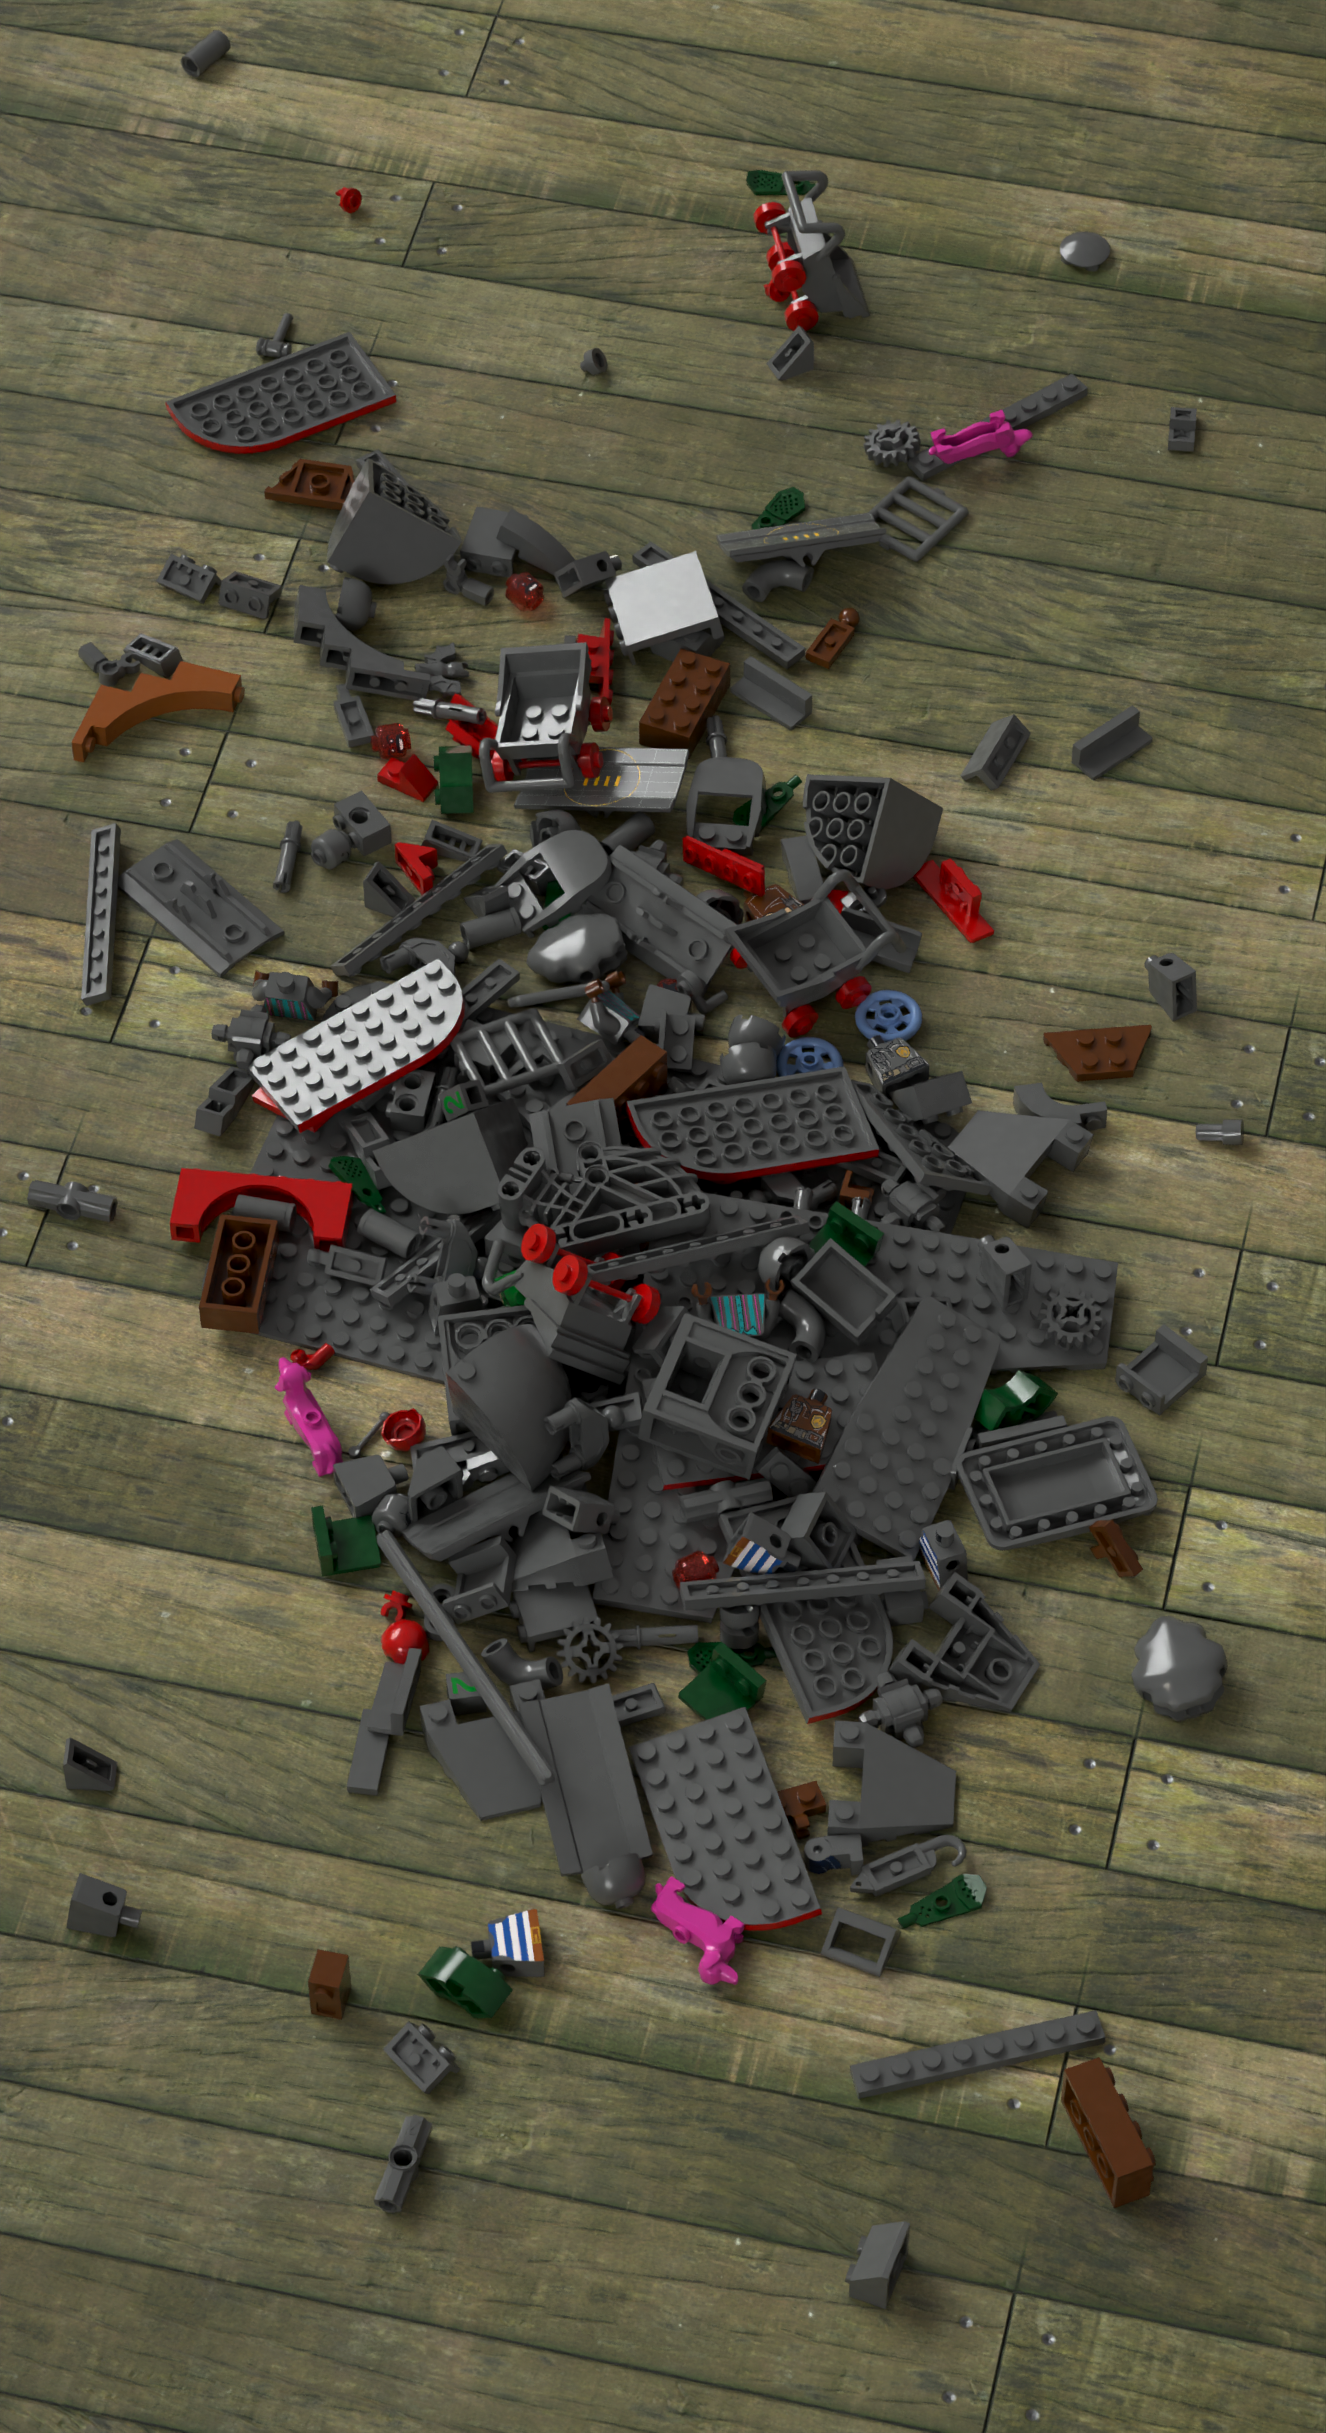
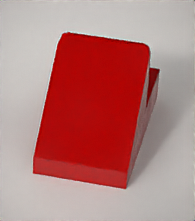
M412 754L406 763L391 757L377 774L378 782L422 802L438 786L436 778L415 754Z
M402 842L394 844L397 865L421 895L425 894L433 887V881L435 880L431 869L438 866L437 849Z

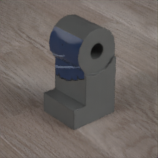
M861 1834L833 1835L810 1839L804 1848L806 1868L814 1874H822L829 1869L850 1868L851 1876L859 1875L861 1873V1866H863Z

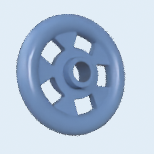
M881 990L868 995L866 1000L857 1006L855 1022L859 1031L868 1039L880 1035L886 1043L896 1038H902L907 1041L918 1032L922 1023V1012L917 1002L907 994L895 990ZM891 1001V1003H886L881 1006L879 1004V1002ZM906 1007L910 1014L903 1016L900 1009ZM867 1011L875 1012V1018L866 1019ZM901 1023L907 1026L902 1031H898L896 1029L901 1025ZM879 1026L880 1028L885 1029L887 1031L885 1033L876 1031L875 1028Z
M802 1037L787 1043L776 1058L779 1077L794 1075L796 1072L806 1073L843 1067V1059L838 1049L828 1041L816 1037ZM814 1048V1052L803 1053L802 1049ZM828 1055L831 1062L824 1063L821 1056ZM789 1057L796 1058L795 1065L787 1064Z

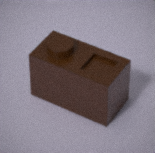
M317 1950L308 1980L311 2014L342 2020L352 1988L349 1955Z

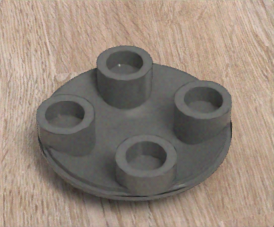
M1092 232L1070 234L1060 244L1061 261L1067 265L1072 264L1085 268L1088 271H1096L1099 269V265L1105 262L1110 255L1109 243L1102 236Z

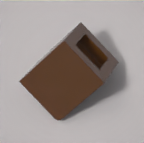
M847 1170L839 1195V1203L851 1211L853 1198L860 1196V1207H862L864 1197L872 1202L874 1189L852 1184L853 1171Z

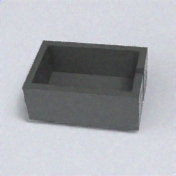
M831 1238L791 1280L793 1291L802 1295L813 1304L824 1318L858 1347L876 1328L875 1320L881 1323L898 1304L896 1293Z

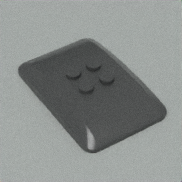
M1106 1416L965 1452L956 1461L958 1476L984 1536L992 1548L1000 1551L1042 1544L1090 1532L1089 1527L1100 1520H1113L1118 1524L1152 1512L1158 1502L1155 1489L1122 1420L1113 1416Z

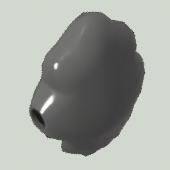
M603 913L571 915L562 920L557 926L547 929L538 937L536 944L528 952L526 964L534 973L542 975L555 983L575 982L587 984L597 978L601 979L606 974L616 971L627 960V952L619 922L616 917Z
M1161 1616L1152 1623L1147 1633L1137 1641L1134 1652L1138 1663L1131 1673L1132 1680L1138 1695L1143 1699L1153 1702L1154 1709L1158 1714L1169 1716L1175 1721L1180 1722L1213 1711L1216 1701L1224 1693L1222 1678L1226 1673L1228 1662L1222 1645L1207 1639L1202 1625L1196 1622L1182 1621L1172 1616Z

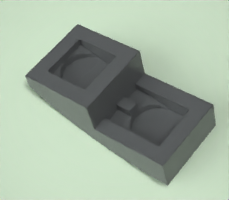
M1171 407L1168 450L1194 452L1197 409Z

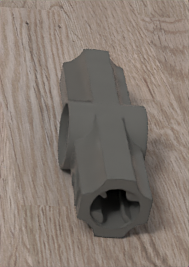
M35 1180L30 1184L27 1197L28 1205L56 1210L61 1217L68 1220H77L80 1216L110 1222L114 1220L118 1204L117 1197L90 1192L84 1185L78 1182H68L65 1186Z
M765 1477L737 1484L730 1480L721 1481L712 1485L709 1490L679 1496L680 1513L685 1523L716 1516L719 1519L721 1514L773 1502L772 1488L769 1480Z
M417 2115L406 2116L396 2144L389 2152V2162L374 2199V2204L385 2212L394 2214L395 2212L402 2211L411 2184L418 2176V2166L433 2129L432 2123L428 2122L424 2117ZM400 2162L410 2163L409 2165L404 2167L397 2165Z

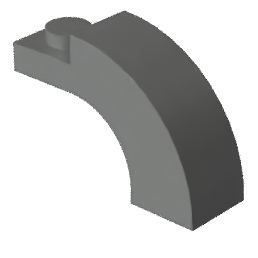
M1042 1083L1014 1086L1013 1106L1018 1115L1067 1119L1089 1131L1106 1128L1107 1107L1105 1101L1082 1105H1064L1051 1099L1046 1094Z

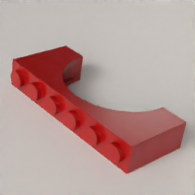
M181 1168L170 1218L172 1240L200 1243L208 1225L221 1213L235 1207L236 1199L240 1194L296 1204L297 1214L308 1223L313 1232L314 1248L329 1252L330 1245L341 1247L346 1245L354 1202L352 1183Z

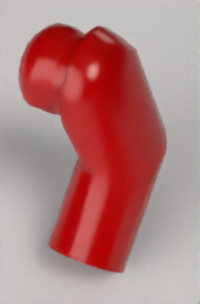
M325 1343L314 1354H306L304 1350L296 1349L291 1353L290 1359L293 1361L292 1363H298L307 1370H316L326 1363L335 1354V1351L329 1344Z

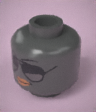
M400 1493L387 1494L380 1500L372 1514V1522L378 1533L388 1530L395 1538L402 1537L401 1531L407 1529L411 1524L407 1496Z

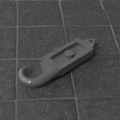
M941 1835L919 1845L916 1843L861 1866V1873L850 1886V1892L870 1893L877 1897L927 1876L936 1867L935 1851L947 1846L957 1849L958 1857L952 1861V1865L958 1866L966 1858L965 1844L955 1836Z

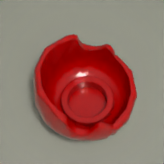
M411 1408L409 1411L399 1410L390 1414L383 1422L381 1434L387 1445L392 1449L406 1452L411 1450V1446L420 1444L424 1440L426 1423L423 1416L414 1408Z
M398 1620L390 1624L381 1635L384 1654L386 1657H391L395 1663L405 1664L409 1648L421 1649V1661L430 1652L427 1634L424 1628L415 1621Z

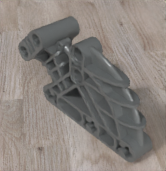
M585 1141L577 1149L580 1178L574 1177L573 1174L559 1172L556 1167L547 1169L543 1151L536 1147H528L514 1161L515 1168L510 1167V1175L505 1174L497 1187L502 1223L506 1228L510 1230H519L524 1226L530 1228L534 1224H540L538 1222L539 1219L544 1220V1225L554 1230L556 1243L560 1244L561 1249L583 1258L704 1228L710 1223L711 1212L708 1196L696 1184L698 1182L697 1175L686 1173L680 1167L681 1162L679 1159L661 1156L662 1153L659 1148L601 1147L595 1141ZM572 1182L581 1183L574 1194L571 1195L569 1184H572ZM663 1196H670L669 1198H662ZM602 1203L617 1210L594 1216ZM556 1255L552 1264H557L563 1257Z

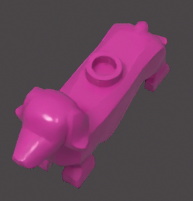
M999 410L989 414V422H977L954 435H946L944 428L930 432L934 446L929 449V455L935 454L944 463L951 464L961 459L974 457L999 448L1006 457H1012L1020 451V447L1033 437V434L1028 429L1013 430L1011 424L1004 421L1005 414L1003 410Z
M282 1357L278 1363L280 1376L275 1389L279 1392L286 1391L283 1398V1403L286 1407L284 1415L310 1448L314 1459L312 1465L318 1476L331 1475L333 1473V1465L344 1462L342 1460L340 1442L331 1429L312 1392L306 1387L305 1383L310 1381L311 1373L298 1363H291L285 1357Z
M672 1876L668 1879L664 1888L660 1883L655 1884L657 1898L651 1905V1910L656 1914L657 1919L672 1930L673 1936L677 1941L682 1944L690 1942L704 1951L698 1966L701 1980L710 1985H715L720 1981L736 1985L738 1983V1975L727 1963L734 1956L735 1943L739 1944L743 1941L741 1933L744 1930V1923L733 1916H730L723 1923L718 1915L684 1902V1899L676 1892H682L685 1889V1885Z

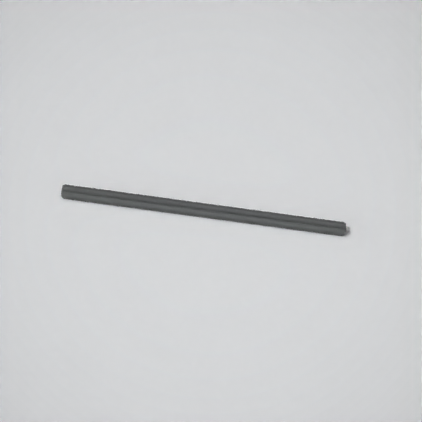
M388 1530L377 1535V1544L536 1779L543 1786L553 1783L555 1781V1772L396 1538Z

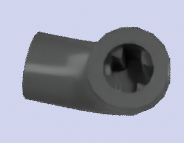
M774 560L759 566L749 575L742 589L749 599L756 602L764 601L771 590L779 586L792 587L804 592L811 583L814 569L808 565L802 567L796 561Z
M790 1289L779 1306L778 1316L789 1322L796 1330L797 1336L790 1347V1351L797 1354L796 1359L798 1361L806 1360L814 1363L822 1352L826 1338L824 1321L813 1304L802 1295Z
M506 1638L494 1641L481 1653L491 1671L500 1681L509 1686L540 1679L542 1689L548 1690L561 1685L563 1682V1671L556 1658L549 1656L532 1662L524 1660L516 1654Z

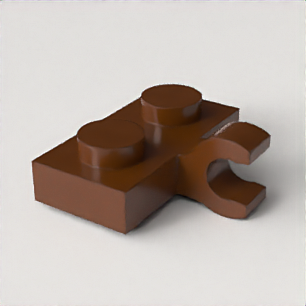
M1113 1520L1096 1521L1089 1527L1099 1544L1090 1547L1096 1559L1107 1557L1119 1577H1134L1143 1570L1138 1562V1555L1128 1546L1123 1537L1122 1529Z
M817 1781L777 1791L787 1820L792 1823L797 1838L801 1839L810 1836L808 1830L810 1823L807 1817L826 1812V1803Z

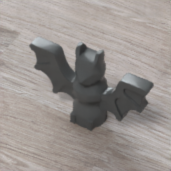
M450 643V645L445 647L436 646L434 653L424 655L425 663L415 664V672L430 674L429 691H439L443 698L454 696L455 694L461 695L460 682L448 679L469 676V671L465 670L468 667L467 662L457 663L454 661L445 664L456 659L454 643Z

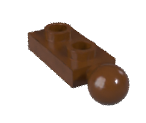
M848 607L840 612L839 621L831 618L806 651L805 660L830 669L854 636V627L858 625L860 620L857 610Z

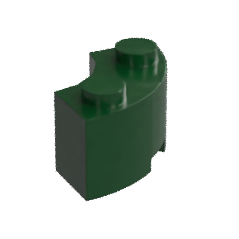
M471 746L439 747V755H434V772H439L440 789H435V805H441V814L474 813Z
M1018 1370L1005 1385L993 1390L984 1389L974 1418L990 1431L1016 1426L1030 1418L1033 1420L1037 1419L1051 1405L1058 1393L1039 1377Z
M454 1946L453 1949L439 1947L418 1973V1976L437 1997L446 1998L456 2003L473 2018H492L513 1991L505 1982L506 1977L501 1971L496 1968L490 1969L477 1959L469 1956L466 1951L458 1946Z

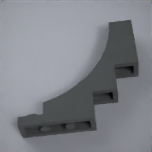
M299 585L294 606V643L320 647V666L346 670V689L409 700L426 699L430 684V674L404 670V661L390 657L366 645L351 634L335 617L326 598V589Z

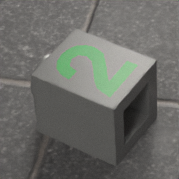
M479 1079L458 1084L438 1095L447 1122L489 1106Z
M465 1672L446 1674L448 1700L450 1699L454 1716L487 1712L486 1703Z

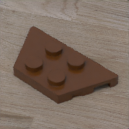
M299 459L292 465L289 471L284 472L279 477V483L273 488L268 486L265 489V499L341 510L355 482L352 467Z
M1138 1025L1047 1032L1043 1035V1042L1046 1046L1050 1045L1057 1053L1056 1058L1063 1066L1069 1069V1073L1077 1082L1130 1078L1134 1076L1137 1063L1143 1055L1145 1044L1151 1036L1152 1026Z

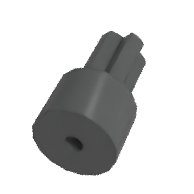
M1224 1119L1223 1124H1197L1196 1138L1197 1140L1223 1141V1145H1243V1119Z

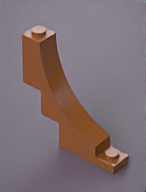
M180 661L171 680L140 673L131 692L100 685L72 740L74 760L84 763L88 754L93 752L95 744L108 746L118 736L138 723L165 713L189 709H214L234 712L238 702H242L245 694V688L242 687L241 675Z

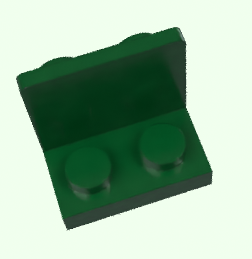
M836 1201L829 1210L826 1224L808 1245L816 1254L831 1238L860 1264L866 1267L880 1251L884 1233Z
M323 1505L311 1507L313 1531L322 1577L381 1567L377 1538L371 1515L332 1521L331 1516L325 1517Z
M720 1642L713 1649L711 1663L679 1692L678 1698L705 1721L743 1707L748 1712L763 1698L767 1680L728 1646Z

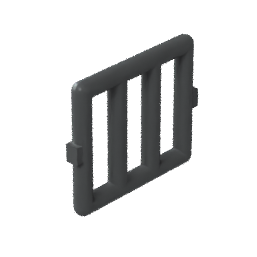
M911 476L906 477L868 512H871L874 521L880 518L923 542L914 550L888 534L882 535L878 540L882 548L886 550L891 548L914 562H918L969 513L966 507L945 496V491L939 488L932 489ZM911 488L954 512V514L948 520H945L906 498L903 494ZM893 503H896L935 525L938 529L930 535L889 512L887 509Z
M601 981L605 992L608 991L610 988L609 983ZM587 984L519 995L507 999V1003L510 1008H518L587 996L585 993Z
M535 1008L459 1032L450 1043L460 1061L459 1069L463 1076L467 1075L470 1081L479 1079L486 1098L558 1074L560 1072L556 1065L565 1060L557 1046L558 1038L554 1031L549 1032L540 1013ZM531 1021L554 1063L538 1068L516 1025ZM505 1029L527 1072L512 1077L489 1034ZM478 1038L501 1081L486 1086L463 1043Z

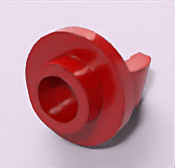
M343 187L335 192L337 196L341 197L339 206L343 211L354 213L359 209L362 196L358 189Z
M773 280L769 282V285H763L766 296H769L776 302L785 301L791 293L777 290Z
M392 1590L391 1596L384 1594L383 1598L390 1602L383 1605L381 1615L388 1617L390 1610L396 1608L398 1614L395 1621L405 1619L406 1611L404 1607L411 1609L413 1604L408 1603L409 1596Z

